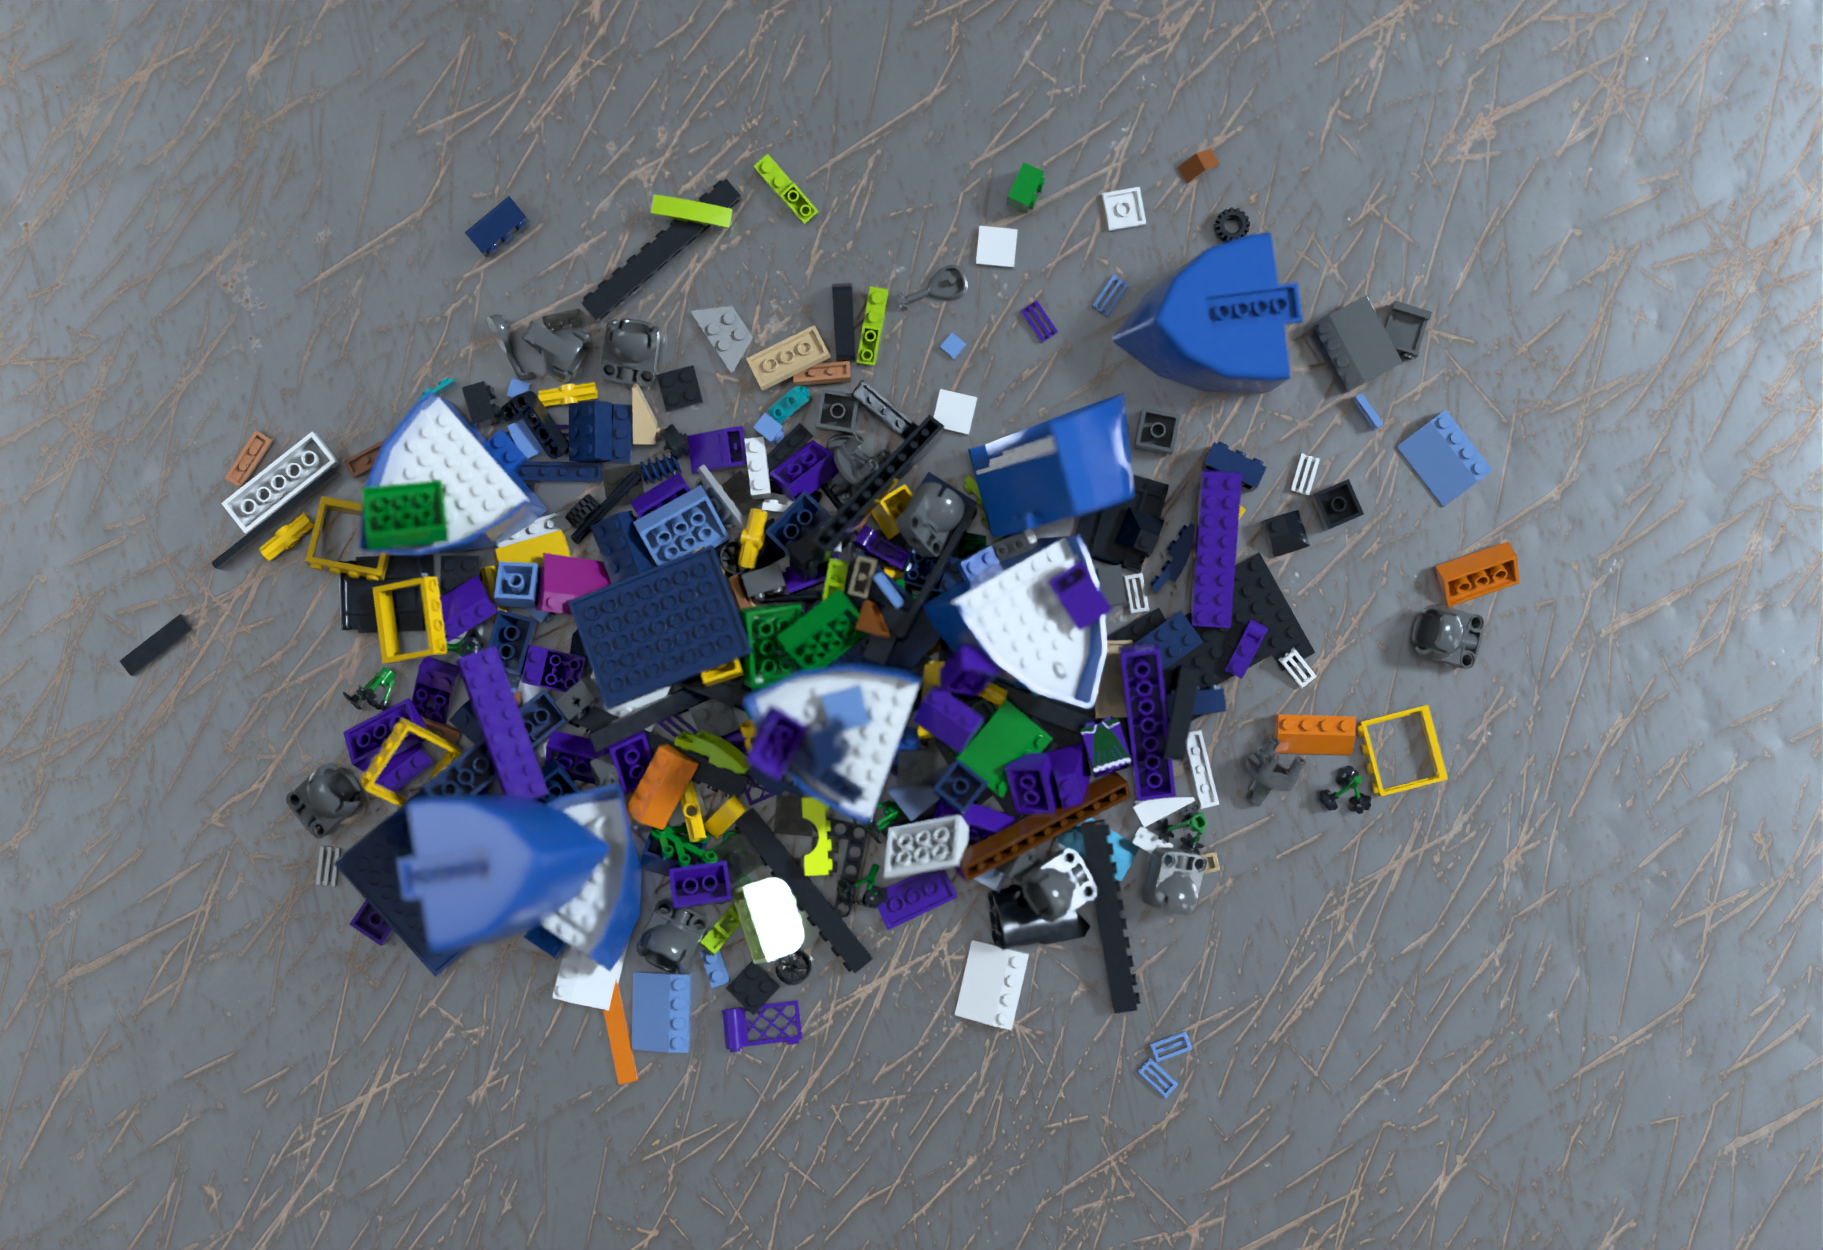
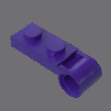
M863 525L853 541L854 545L900 571L904 570L910 552L878 536L877 532L872 528Z
M1252 619L1249 620L1225 671L1241 679L1243 678L1268 627Z

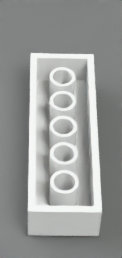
M311 432L221 504L243 532L248 534L330 468H336L340 465V462L316 433Z

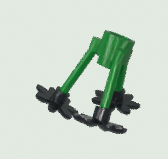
M382 667L380 672H377L374 678L364 687H358L359 690H356L357 694L351 697L346 692H343V695L358 710L362 709L357 703L361 699L362 701L366 700L375 709H382L384 711L390 708L387 707L389 703L387 700L392 687L396 683L393 680L395 674L388 668ZM378 685L382 687L387 685L388 688L384 699L379 704L375 699L377 695L374 694V690Z
M888 800L878 804L876 809L886 808L883 810L885 817L876 822L871 818L868 823H862L866 827V833H870L878 844H882L877 838L880 837V831L903 815L902 809L896 801L891 803ZM852 818L853 823L857 824V819Z
M1188 804L1186 805V811L1179 812L1185 817L1180 824L1168 825L1167 818L1163 822L1158 820L1159 827L1155 828L1156 832H1160L1158 839L1162 840L1164 838L1165 842L1169 843V837H1174L1172 830L1188 826L1191 831L1197 832L1194 838L1190 833L1187 834V839L1180 838L1182 843H1184L1180 849H1188L1200 855L1199 849L1203 848L1204 845L1198 843L1200 836L1205 833L1204 828L1207 825V821L1203 813H1197L1198 805L1192 809Z

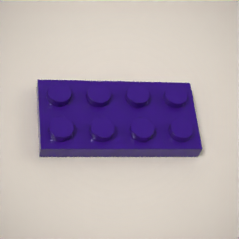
M940 868L919 872L885 888L887 889L888 900L881 903L877 908L887 929L890 930L957 898V894L945 869Z

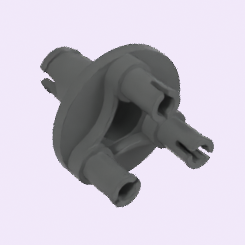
M856 432L847 442H843L834 453L835 464L839 472L829 481L828 489L831 490L837 484L840 488L834 492V495L841 496L852 485L860 488L891 456L889 450L882 447L873 457L869 458L863 451L858 449L859 445L864 442V437Z
M1269 736L1264 747L1257 754L1249 755L1246 760V767L1255 779L1249 792L1246 794V798L1251 797L1249 803L1257 807L1263 804L1273 789L1291 791L1299 778L1300 771L1306 764V760L1300 756H1295L1289 768L1280 763L1281 757L1274 752L1280 741L1274 736Z

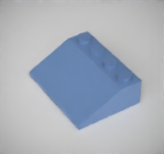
M1446 409L1396 446L1442 507L1492 471V468Z
M701 485L633 522L657 566L690 554L700 547L713 545L715 548L730 539Z
M633 972L632 1050L688 1053L690 1051L691 973Z

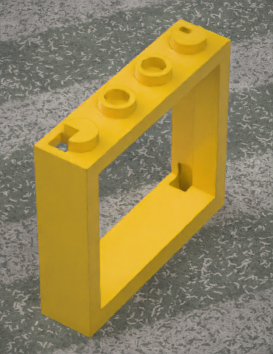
M321 496L305 560L307 565L312 569H316V571L325 569L336 575H340L341 572L348 574L352 578L362 576L367 577L366 579L369 581H384L390 553H380L377 569L315 557L326 510L362 515V503Z
M422 577L372 588L383 664L447 654L437 577ZM421 585L429 650L400 655L392 590Z
M1428 705L1358 722L1357 733L1359 738L1362 737L1363 739L1362 752L1368 758L1369 763L1366 766L1369 775L1373 777L1374 782L1371 785L1374 794L1377 793V796L1381 797L1448 779ZM1419 713L1435 776L1383 789L1367 726Z
M404 718L394 726L392 734L384 741L382 749L378 755L373 757L370 767L362 774L359 781L366 791L399 807L409 799L374 781L408 731L447 749V752L426 783L463 754L459 746Z

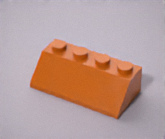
M1508 541L1436 566L1437 580L1448 607L1520 583L1517 555Z
M1275 715V737L1280 741V744L1277 746L1275 753L1352 755L1355 741L1356 717Z
M669 744L660 746L626 807L627 815L640 823L664 830L696 772L699 763Z

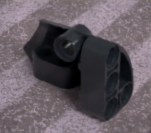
M1017 884L1000 889L999 892L996 890L988 892L992 939L994 944L1002 950L1036 943L1052 944L1085 937L1091 927L1075 910L1056 922L1044 921L1042 914L1037 915L1032 910L1023 894L1022 887ZM1020 891V896L1015 898L1016 893Z

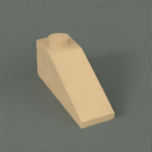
M634 384L632 387L633 444L656 445L658 439H661V427H658L657 420L639 385Z

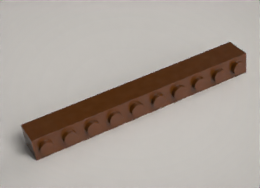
M1114 772L1087 786L1082 804L1063 809L1060 801H1058L1054 814H1033L964 850L958 865L954 866L955 872L968 883L1131 797L1128 781L1117 772Z

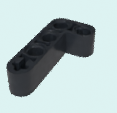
M852 283L832 284L836 360H856Z
M533 391L518 394L502 406L500 410L501 417L505 421H512L522 417L550 458L557 459L568 454L569 442Z

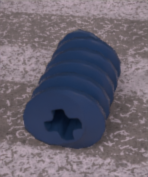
M672 451L669 452V458L662 454L661 461L656 456L655 463L650 459H647V465L642 461L640 462V471L645 485H647V479L654 483V477L660 481L661 474L665 478H668L669 472L674 476L676 469L682 473L678 459Z

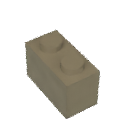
M862 555L857 556L848 594L863 598L869 597L878 562L877 559Z

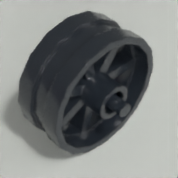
M672 423L668 425L669 427L660 430L666 440V445L663 448L664 450H672L679 460L685 454L690 453L689 448L684 442L686 441L685 437H687V434L682 435V433H679Z
M736 541L727 543L717 553L727 577L734 575L740 577L750 569L746 568L740 572L738 566L740 553H738L739 547ZM728 547H735L734 554L729 550ZM723 551H725L729 557H722ZM723 561H727V567L724 565ZM734 566L735 572L730 571L729 569Z
M797 949L795 952L788 954L790 963L782 960L783 956L779 957L775 963L777 977L787 985L802 983L811 972L812 963L809 956L804 951ZM792 954L798 955V959L793 960ZM801 958L805 961L806 965H800L799 961ZM780 963L787 966V968L781 971ZM798 969H807L805 976ZM786 972L790 973L789 979L783 974ZM794 973L799 976L800 980H793Z

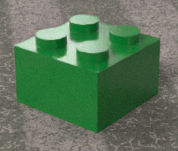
M1023 162L1007 197L1006 204L1024 213H1028L1029 209L1033 210L1038 198L1036 193H1041L1045 184L1044 171Z

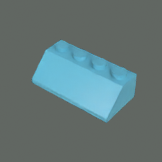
M1090 818L1084 822L1094 821L1095 819ZM1082 823L1055 837V841L1068 849L1075 850L1078 855L1086 859L1081 831ZM1111 830V836H1108L1109 843H1113L1114 847L1112 861L1116 862L1118 870L1115 878L1122 881L1140 847Z

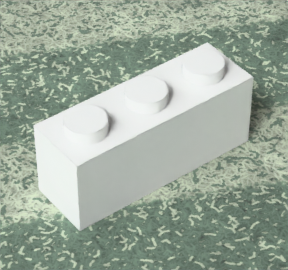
M764 437L744 439L752 499L772 498Z

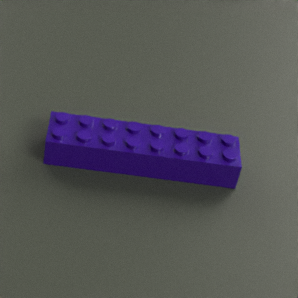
M1201 469L1190 614L1192 626L1231 628L1242 484L1241 472Z
M1158 643L1119 647L1137 801L1175 797L1172 760L1163 758L1168 733V719Z
M496 646L458 658L456 663L503 795H518L531 800L547 795L548 790Z

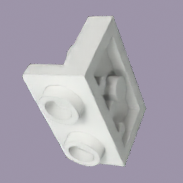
M771 493L772 498L764 499L762 510L782 514L793 501L786 497V495Z
M1143 826L1138 828L1131 840L1133 844L1150 854L1157 847H1173V844L1166 843L1164 839L1159 840L1158 835Z

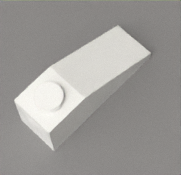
M1168 797L1144 801L1136 800L1134 801L1136 805L1132 806L1141 825L1146 827L1194 802L1195 799L1194 797Z

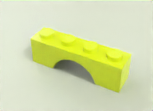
M815 797L802 798V817L813 822L819 833V841L816 848L804 856L805 876L829 875V870H832V859H828V851H832L831 839H827V831H831L830 820L826 819V812H830V806Z

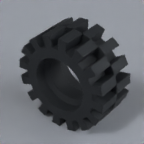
M1231 207L1228 210L1225 209L1216 219L1214 224L1215 233L1224 243L1225 241L1228 242L1244 237L1249 232V217L1245 215L1244 211H1239V208L1233 209ZM1229 219L1237 220L1239 230L1235 233L1228 232L1225 228V222Z
M587 494L570 509L565 519L577 529L600 504L590 494Z

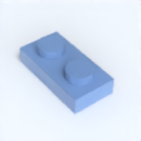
M706 949L701 950L700 953L711 988L731 982L721 950L719 949L714 956Z

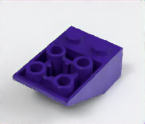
M743 426L687 436L692 474L699 473L697 472L698 468L702 465H705L710 472L748 467Z
M1079 560L1047 581L1079 631L1112 611V608L1082 560Z
M529 645L521 683L567 692L582 679L586 657Z
M431 657L423 659L419 665L411 701L420 716L446 725L461 677L457 665Z

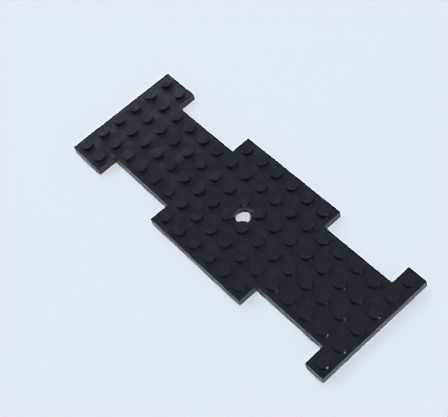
M1260 552L1235 565L1231 628L1192 626L1203 643L1162 671L1165 695H1167L1169 690H1176L1177 683L1174 682L1177 665L1180 664L1201 668L1198 683L1200 691L1205 690V686L1218 685L1235 676L1225 671V668L1250 619L1268 627V630L1249 667L1272 655L1280 671H1283L1285 667L1278 659L1284 658L1287 652L1290 653L1292 648L1303 659L1315 653ZM1157 608L1106 636V641L1133 640L1134 644L1164 623L1166 619L1160 608ZM1191 612L1188 613V614H1186V615H1184V616L1187 618V620L1189 621V623H1190V614H1191ZM1295 655L1292 657L1296 663L1300 662ZM1289 660L1286 662L1289 667L1293 666ZM1043 694L1039 695V697L1095 718V700L1093 706L1087 708ZM988 701V703H989V704L992 706V708L996 711V708H995L993 702ZM1024 713L1030 719L1033 717L1030 714ZM1204 714L1192 715L1191 721ZM1036 717L1058 747L1054 750L1084 743L1082 734ZM1127 717L1118 718L1129 755H1131Z

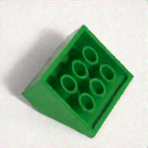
M442 480L362 488L368 550L449 542Z
M838 589L777 637L786 651L806 671L825 668L869 633L856 629L860 612L845 594Z
M801 604L754 606L738 609L753 650L752 654L742 657L744 685L752 689L768 687L794 674L806 671L786 651L777 637L802 617Z
M1005 699L974 735L963 752L959 753L955 759H959L988 782L987 786L1003 797L1010 789L1005 766L1029 753H1041L1053 738Z

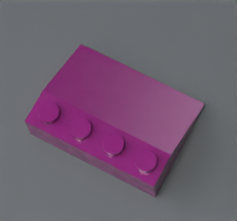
M543 553L536 611L573 616L568 601L612 584L604 562Z

